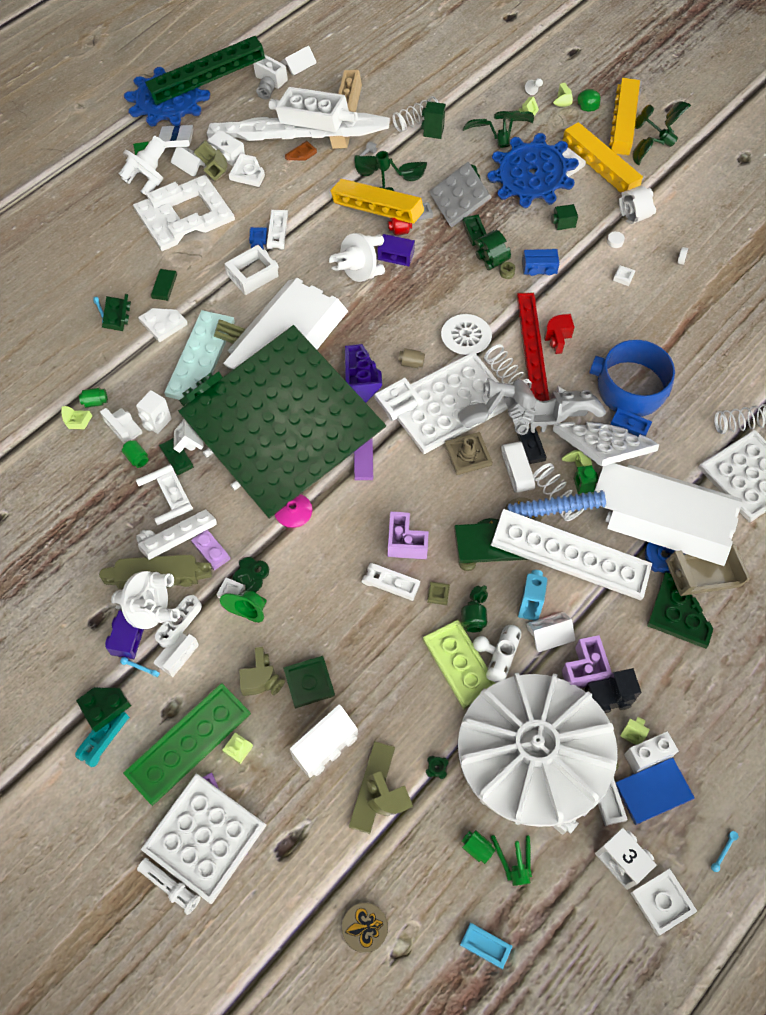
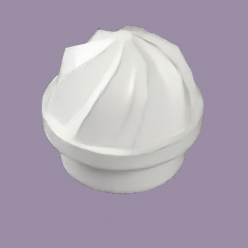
M142 530L140 534L136 535L137 542L139 544L156 534L151 530Z

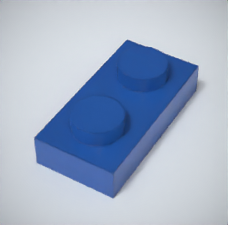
M618 408L610 425L627 429L628 433L637 437L640 434L646 437L652 421Z

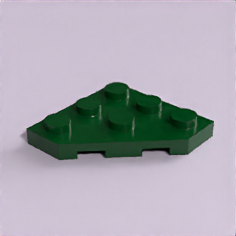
M665 572L647 626L705 649L709 646L714 629L710 621L708 622L702 613L703 609L696 597H693L692 594L680 596L672 575Z

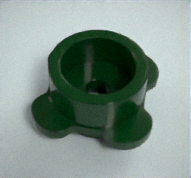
M478 585L474 587L470 593V599L478 601L480 604L484 603L488 597L486 592L487 586L483 585L481 587Z
M430 756L427 760L429 766L426 770V775L428 777L436 776L440 779H445L447 777L446 766H448L449 761L446 758Z

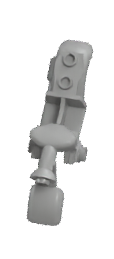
M487 378L483 385L484 394H487V397L490 398L487 404L477 403L469 405L458 413L460 423L466 428L484 423L503 397L508 407V414L513 419L515 431L520 435H524L528 432L529 423L532 433H535L537 426H541V432H545L547 425L559 424L568 416H585L590 411L597 417H602L606 411L598 398L589 390L564 391L562 393L553 391L550 400L539 401L535 399L527 384L520 379L515 380L513 385L498 383L491 378Z

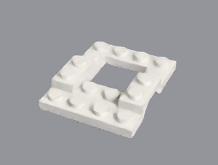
M206 175L179 186L176 182H173L147 193L148 199L133 204L134 210L161 251L176 246L181 238L189 232L198 230L206 233L235 220L234 214ZM199 195L210 210L209 213L202 216L194 213L180 219L172 206Z

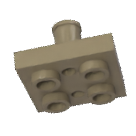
M480 432L445 441V447L456 475L492 466V459Z

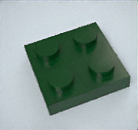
M323 656L283 667L295 709L335 696Z

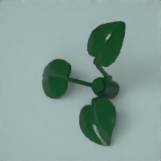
M680 101L673 105L666 115L665 125L668 129L663 130L648 119L654 111L653 106L647 105L643 108L641 114L635 120V129H639L647 121L660 132V139L648 137L638 143L633 151V160L637 165L640 166L641 160L650 150L654 141L662 145L666 144L669 147H672L677 142L678 136L674 134V130L671 129L670 125L691 106L689 103Z
M499 111L494 114V119H503V129L498 130V133H496L492 122L487 121V119L470 120L463 127V131L472 127L490 125L494 139H497L498 148H506L510 146V133L513 121L533 123L534 114L530 111ZM506 119L510 121L508 131L506 129Z
M380 151L376 156L355 155V168L357 172L362 176H369L379 168L382 176V187L379 188L394 191L392 187L385 188L384 171L389 169L390 164L399 176L403 175V179L406 181L420 179L427 167V162H411L403 164L398 170L392 158L389 159L388 152Z

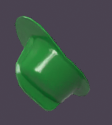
M247 590L239 595L229 593L221 596L220 603L228 612L253 622L260 623L264 620L263 609L267 600L256 592Z

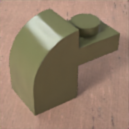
M204 140L194 150V154L205 163L203 170L216 181L226 172L227 161L219 149L215 150Z
M263 647L255 648L256 668L239 670L240 689L243 696L263 693L266 691L265 686L267 682L275 675L273 666H270L269 654H265Z
M381 771L367 776L368 790L375 797L367 802L373 811L380 815L390 816L413 807L405 785L389 792Z

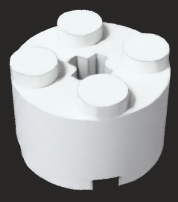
M641 185L621 193L622 197L619 198V208L622 216L626 215L628 218L626 220L627 223L634 224L656 213L652 199L653 192L650 188L647 189Z

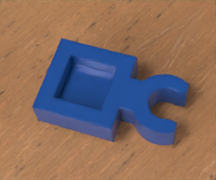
M250 227L249 241L251 248L259 245L264 250L263 245L267 244V228Z

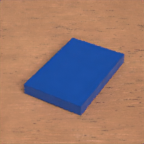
M670 758L616 782L618 792L635 825L695 799L674 758Z

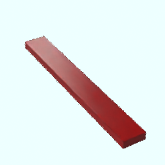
M517 293L527 379L532 383L530 390L534 394L535 399L548 401L550 399L535 294Z

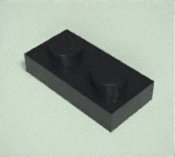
M530 428L524 435L517 433L529 464L546 461L547 456L536 428L535 433H532Z

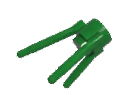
M492 835L491 839L506 872L507 881L512 880L513 886L530 884V877H532L530 836H526V866L522 863L519 841H515L518 865L512 866V871H510L496 837Z

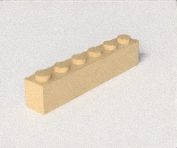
M344 70L338 93L345 95L348 110L351 112H356L362 88L359 70ZM329 136L332 149L347 148L350 136Z

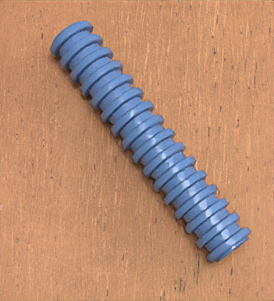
M600 490L598 493L594 491V493L575 494V496L571 494L569 497L564 495L563 498L557 496V499L551 497L550 500L545 498L543 501L539 499L532 502L526 501V503L520 502V504L516 502L514 505L509 503L507 508L508 511L532 518V516L538 517V515L544 516V514L548 516L550 513L555 515L556 512L562 514V511H565V513H568L569 510L574 512L576 509L581 511L583 508L584 510H587V508L593 509V507L599 508V506L604 508L606 507L605 492Z

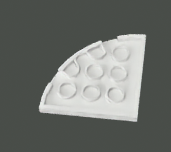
M574 422L554 424L553 426L555 433L600 466L658 451L659 447L658 443L641 434L637 437L629 434L627 429L608 424L586 422V425H575Z

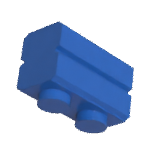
M558 249L524 250L522 257L524 275H553L558 273L560 263Z

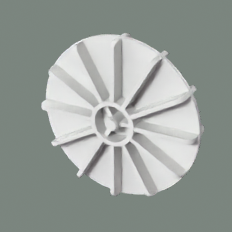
M518 672L514 673L513 677L499 681L487 689L484 688L468 708L461 723L458 738V755L467 783L483 805L485 804L500 816L514 821L516 825L524 824L538 827L556 825V827H559L564 823L580 818L601 801L608 791L616 771L617 743L613 724L610 723L605 712L592 698V694L589 691L586 693L576 685H570V682L557 678L558 674L553 673V676L540 674L520 675Z

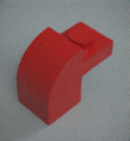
M571 314L554 316L547 324L544 340L550 341L551 348H554L555 354H562L565 345L564 339L572 338L575 326Z

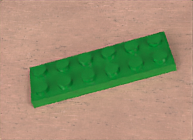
M221 683L123 774L153 806L251 713Z

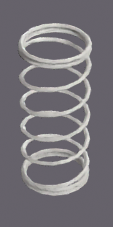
M434 96L429 97L427 100L431 102L432 98L435 102L439 103ZM422 100L420 104H419V103H415L413 107H412V106H408V108H410V107L413 108L414 119H415V121H416L417 123H418V121L416 120V117H415V114H414V110H415L416 113L418 114L419 121H420L418 124L421 123V118H420L419 113L417 112V110H416L414 107H415V105H417V104L420 105V113H421V116H422L421 107L423 108V106H422L421 104H422V102H424V101L427 102L426 100ZM407 108V110L402 109L401 111H406V118H407L408 124L411 126V124L409 123V120H408V116H407V113L409 114V116H410V118H411V120H412V124H413L411 127H413V126H414V121H413L412 116H411L410 113L408 112V108ZM401 111L400 113H393L392 116L394 126L399 132L407 129V124L401 115ZM395 114L399 117L402 130L399 129L396 123Z
M499 344L491 347L486 352L484 360L491 364V369L497 371V377L502 378V383H504L503 378L516 372L518 365L511 366L503 374V377L498 375V371L507 368L513 362V358H508L500 364L497 370L493 369V364L499 363L508 354L507 351H504L503 345ZM498 347H502L498 355H496L492 359L487 360L488 355L491 351ZM502 353H506V355L501 360L494 363V361L498 359L502 355ZM511 359V362L506 367L499 369L506 361ZM517 366V368L512 373L505 376V374L511 368ZM519 372L515 374L506 384H513L511 380L520 373H522V375L518 379H521L523 377L524 372ZM529 379L522 380L526 384L529 383L528 387L531 388L532 383Z
M762 404L760 407L752 406L750 409L743 407L741 411L739 409H733L731 412L728 410L718 411L714 419L717 432L725 434L727 431L728 423L724 412L730 413L729 427L733 433L736 431V421L732 414L735 410L739 411V428L744 431L746 422L742 414L743 409L749 410L747 420L750 429L753 430L755 428V418L751 409L754 407L758 408L757 423L760 428H763L766 423V404ZM759 411L762 414L763 426H760ZM719 413L721 414V416H720V423H719V424H720V428H719V425H718V415H719ZM750 413L753 417V428L750 426L749 422ZM740 415L743 417L744 429L740 425ZM731 416L734 420V431L731 428ZM722 417L724 420V430H722L721 426Z
M551 463L541 466L533 474L534 481H538L537 485L544 487L543 493L550 494L549 500L553 493L561 490L566 485V482H563L552 492H545L546 486L558 480L560 474L552 477L546 485H539V480H542L554 470ZM551 466V467L548 468L546 471H544V472L541 474L540 477L535 478L539 472H541L543 469H545V468ZM568 490L560 498L564 495L568 497L573 490ZM584 508L572 515H569L572 513L571 510L565 513L564 516V511H562L561 516L565 521H570L580 515Z

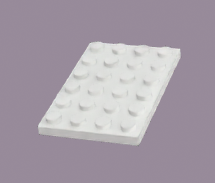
M475 352L411 384L422 398L423 405L415 406L397 416V420L423 455L441 446L445 441L451 440L479 425L476 424L471 428L464 427L460 423L458 413L472 404H487L490 398L487 397V394H484V382L487 381V378H491L498 383L499 381ZM409 397L394 405L392 409L395 410L413 399ZM503 397L493 412L489 414L487 420L508 409Z

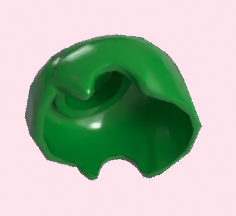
M585 89L578 95L577 103L581 105V110L591 112L600 107L601 97L596 90Z

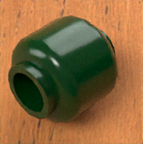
M470 601L461 608V625L468 632H481L487 626V609L484 605H481L478 601Z

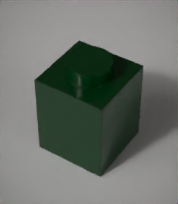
M574 204L555 207L551 220L557 230L576 228L578 214Z

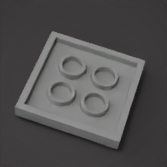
M469 162L465 163L429 191L451 227L492 198Z

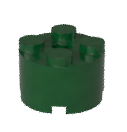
M497 229L475 240L477 246L476 256L479 260L483 259L487 270L494 269L511 259L510 247L506 248L504 243L507 241Z

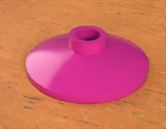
M300 494L277 512L275 517L285 527H300L311 518V502L307 497Z

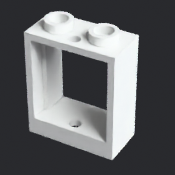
M259 245L224 263L226 274L244 295L279 277L277 262L272 260L267 251L263 250ZM260 259L266 266L261 271L248 278L239 271Z

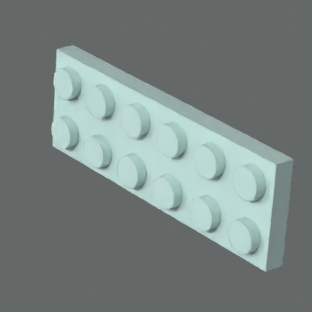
M201 310L164 392L166 397L180 400L184 397L183 392L190 387L195 389L197 387L195 383L210 372L213 374L226 344L225 340L214 337L217 323L220 319L234 324V317Z

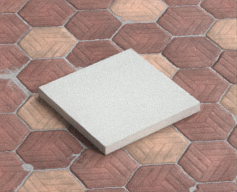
M753 430L701 463L698 467L721 493L742 499L743 503L739 512L749 523L766 512V440L756 430Z
M196 773L141 850L208 903L212 904L267 824Z

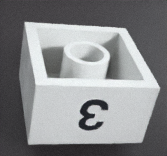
M622 828L595 854L628 890L637 885L657 865L653 861L654 857L648 850L642 849L636 843V837L630 831Z

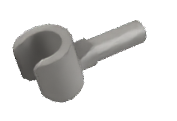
M368 142L366 149L359 156H364L369 151L376 153L377 144Z

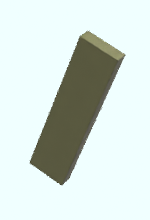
M374 741L349 828L368 834L371 833L376 812L371 809L367 801L375 797L368 790L367 776L381 771L386 782L395 747Z

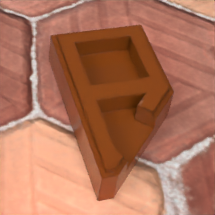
M305 141L285 154V159L306 161L317 153V149L308 141Z

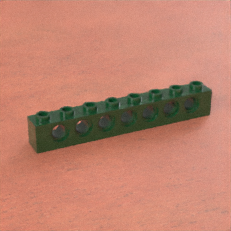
M255 35L145 82L149 95L155 105L261 61L265 59L263 46Z

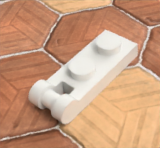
M271 210L267 249L279 248V250H284L288 210Z
M373 563L369 564L367 575H364L362 579L363 584L377 587L412 601L414 600L421 581ZM375 574L380 575L379 579L374 578Z

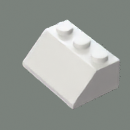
M339 704L290 748L292 758L309 778L313 775L318 776L325 769L324 765L329 760L334 761L341 754L340 750L346 745L348 747L357 740L358 731Z

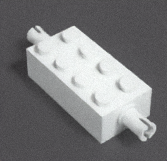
M289 87L281 100L270 99L271 101H269V108L277 111L279 121L282 124L336 132L343 121L353 123L357 121V112L348 110L346 97L341 94Z

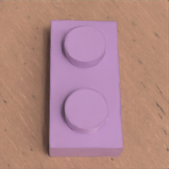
M205 530L191 540L205 560L211 563L214 571L230 560V556L208 530Z

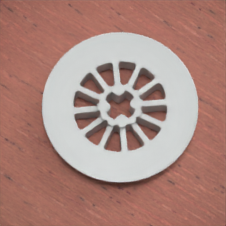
M460 314L445 322L442 327L441 336L444 344L450 350L458 354L468 355L472 352L479 353L486 349L491 342L492 332L489 325L480 317L471 314Z

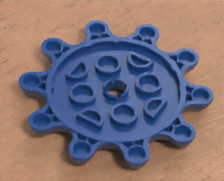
M162 67L155 68L153 70L154 76L151 78L141 76L134 78V84L139 88L136 91H128L124 94L127 102L136 103L129 108V114L132 117L147 115L146 122L151 127L156 126L161 120H169L173 126H179L181 124V117H184L185 114L199 116L202 109L197 103L207 101L210 98V91L201 90L197 87L155 105L149 95L145 82L165 74L166 72Z
M543 133L536 134L531 143H524L519 137H513L510 140L512 147L510 152L496 151L493 153L492 159L500 167L497 170L490 171L487 174V178L492 183L500 182L503 184V187L498 191V196L501 200H506L511 196L520 197V205L524 209L529 208L532 200L541 198L548 205H552L557 198L555 190L560 188L570 190L575 184V181L569 178L566 173L575 170L579 165V161L576 158L568 159L563 157L562 154L567 150L568 144L565 141H559L555 145H548L545 142L546 136ZM532 169H535V170H536V172H534V174L531 173V172H529V171L532 170Z

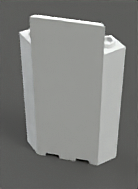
M299 278L288 280L227 350L231 355L223 364L231 370L235 369L293 325L318 349L348 310L338 298L334 296L328 297L322 294V290L312 285L308 287L302 284L303 280Z
M615 463L603 466L595 491L597 493L600 490L605 492L606 507L604 508L613 510V512H608L605 521L609 523L607 529L672 550H682L685 554L722 566L725 565L733 542L731 541L732 536L735 533L739 519L737 516L743 503L741 498L629 464L628 467Z

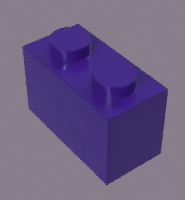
M383 234L384 242L381 246H378V260L410 267L415 250V240Z
M119 610L117 617H114L112 621L111 635L107 637L105 642L107 651L112 656L127 657L128 659L135 660L144 629L135 628L129 624L123 612Z

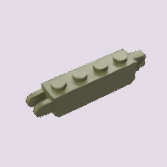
M192 555L160 556L150 560L147 557L119 559L115 562V567L104 568L99 571V576L104 584L116 585L121 590H123L125 583L132 575L141 571L172 574L174 577V584L172 586L181 585L183 587L198 584V580L212 577L211 563L196 562L195 557Z

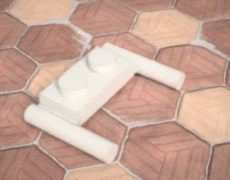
M171 464L136 479L138 486L157 479L172 510L154 518L157 525L193 510Z

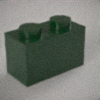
M427 101L426 108L423 107L422 117H424L421 125V130H424L423 137L442 139L446 104Z

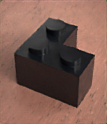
M634 668L613 672L609 679L590 682L585 688V692L589 691L592 694V698L599 704L605 714L615 708H619V710L631 708L632 704L637 701L636 699L642 693Z

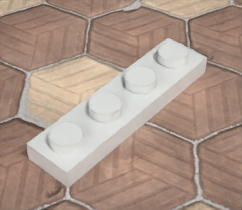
M205 509L138 544L139 550L150 560L217 525L216 519Z

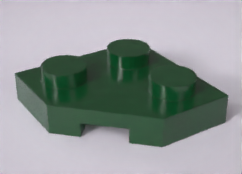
M219 371L214 375L210 372L195 383L197 386L195 389L190 387L182 393L184 397L179 400L180 403L185 406L222 379L223 376Z
M93 687L76 700L90 727L95 732L132 706L120 688Z

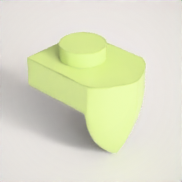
M566 83L560 84L558 98L553 102L558 107H567L572 104V92Z
M68 406L61 407L62 419L68 429H85L92 418L90 411H75Z
M578 449L562 457L563 461L575 462L577 467L592 465L591 459Z

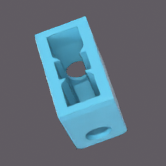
M532 570L531 574H527L518 614L519 618L535 621L540 617L547 586V578L543 577V572L540 570Z

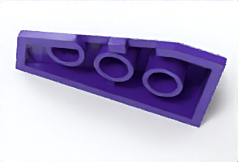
M363 344L345 346L346 382L367 403L382 387V373L380 369H377L375 362L371 360Z

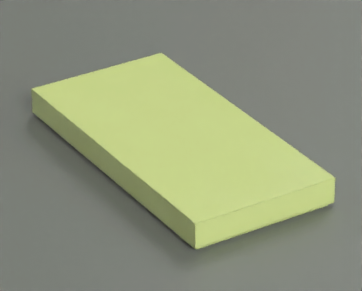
M459 620L423 637L425 645L463 710L473 703L484 688L487 689L496 683L487 679L486 673L488 668L478 651L475 650L472 641Z

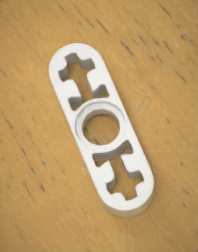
M186 596L176 607L180 612V617H183V621L179 625H174L173 621H165L158 629L155 639L160 646L164 648L172 646L200 612L202 605L196 596Z

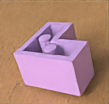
M390 512L388 557L427 559L429 531L409 530L410 513Z
M600 636L579 639L575 647L579 660L565 663L562 669L564 680L570 682V685L583 688L590 682L609 679L612 672Z

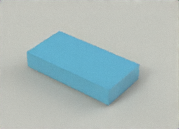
M472 923L469 924L460 944L463 948L501 969L504 968L513 947Z

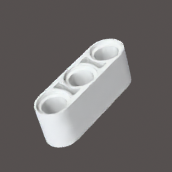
M522 442L503 444L501 446L502 456L514 492L518 493L535 489L534 477Z

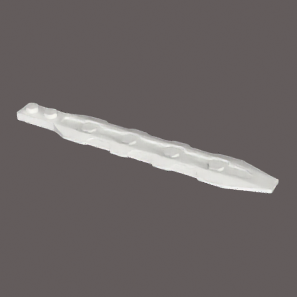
M357 113V121L355 123L343 121L336 132L282 124L279 118L259 117L240 122L210 123L207 136L209 139L219 130L233 138H241L247 141L273 138L362 136L388 129L390 118L368 113Z

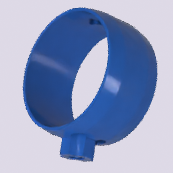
M628 340L614 346L605 358L595 356L589 373L598 376L600 397L610 409L616 412L620 408L642 417L658 410L669 397L674 384L675 367L668 353L658 345L644 340ZM619 363L641 364L651 369L660 378L664 389L651 395L629 393L613 382L607 369Z

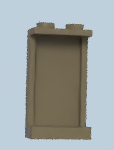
M732 544L724 566L688 554L684 555L682 550L675 551L666 559L680 596L739 588L750 580L749 572L735 544Z

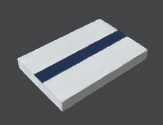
M193 125L162 126L159 138L167 144V147L190 146L194 131Z

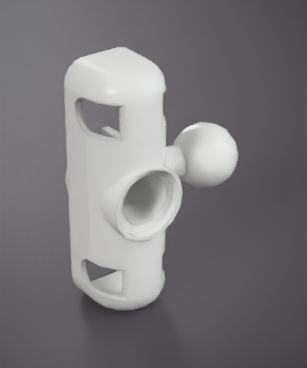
M506 625L502 630L496 647L489 644L488 639L484 636H478L474 639L473 646L478 652L487 651L493 654L486 673L488 680L497 683L506 679L521 638V630L517 626ZM493 662H496L495 665H494V668H493V667L490 668V667H491V664H492Z

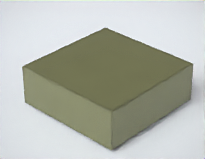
M430 582L427 603L447 605L450 584Z

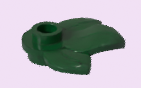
M251 557L241 559L239 561L240 569L234 573L232 580L245 585L246 591H259L262 587L263 579L269 575L268 564L261 560L256 561ZM261 567V571L257 573V569Z

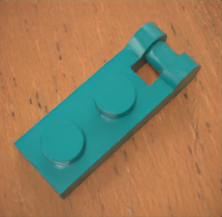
M123 712L99 731L95 732L92 730L77 749L75 757L80 761L85 760L88 766L95 767L99 763L102 753L130 717Z

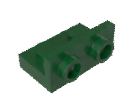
M125 294L124 299L106 296L102 328L123 331L124 325H128L129 315L126 314V311H130L131 301H128V294Z

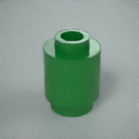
M100 387L82 390V394H79L80 403L85 408L102 406L104 403H108L107 392Z
M136 440L127 441L123 445L122 453L133 466L141 468L149 461L148 454Z
M469 830L461 841L464 843L462 848L475 860L481 861L484 864L487 863L496 850L492 847L493 844L477 830L473 833Z

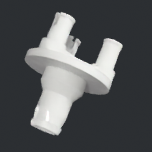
M154 136L146 148L139 151L137 155L125 149L123 154L127 157L125 160L126 164L118 173L121 179L130 184L137 173L144 174L148 177V181L140 191L147 196V193L152 192L164 179L155 170L158 167V159L164 152L167 144L159 137Z
M361 233L349 234L342 242L340 253L330 256L329 263L337 262L338 264L331 269L335 271L344 270L352 280L357 282L366 281L374 278V276L384 274V266L382 264L376 265L374 246H381L383 244V236L380 234L375 236H365Z
M149 571L135 573L127 580L123 590L115 591L111 598V603L119 604L115 608L122 610L125 619L135 628L149 629L158 623L165 621L176 622L180 618L178 609H167L168 593L166 586L171 587L174 584L172 574H160Z

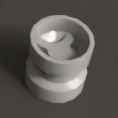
M263 77L256 90L257 95L262 99H269L274 90L275 82L269 77Z

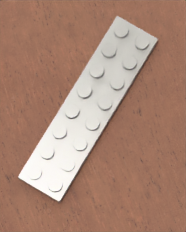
M505 509L501 513L491 546L638 600L644 598L652 563Z

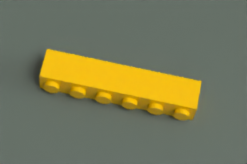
M622 78L621 84L617 85L613 114L616 115H613L610 133L613 136L610 137L609 146H612L611 150L616 154L630 155L634 137L640 80Z
M578 122L565 129L562 141H565L573 152L584 159L589 166L619 192L622 193L641 185L643 176Z
M342 178L330 190L335 204L389 218H396L412 224L424 212L420 197Z

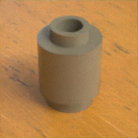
M404 348V352L400 351L399 362H402L401 366L417 369L418 367L423 368L425 354L418 350Z

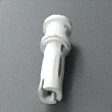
M148 858L142 860L137 867L138 872H141L169 895V901L172 903L176 902L181 906L185 914L189 915L198 905L201 899L199 895L191 893L186 889L184 883L174 881L164 871L149 861Z

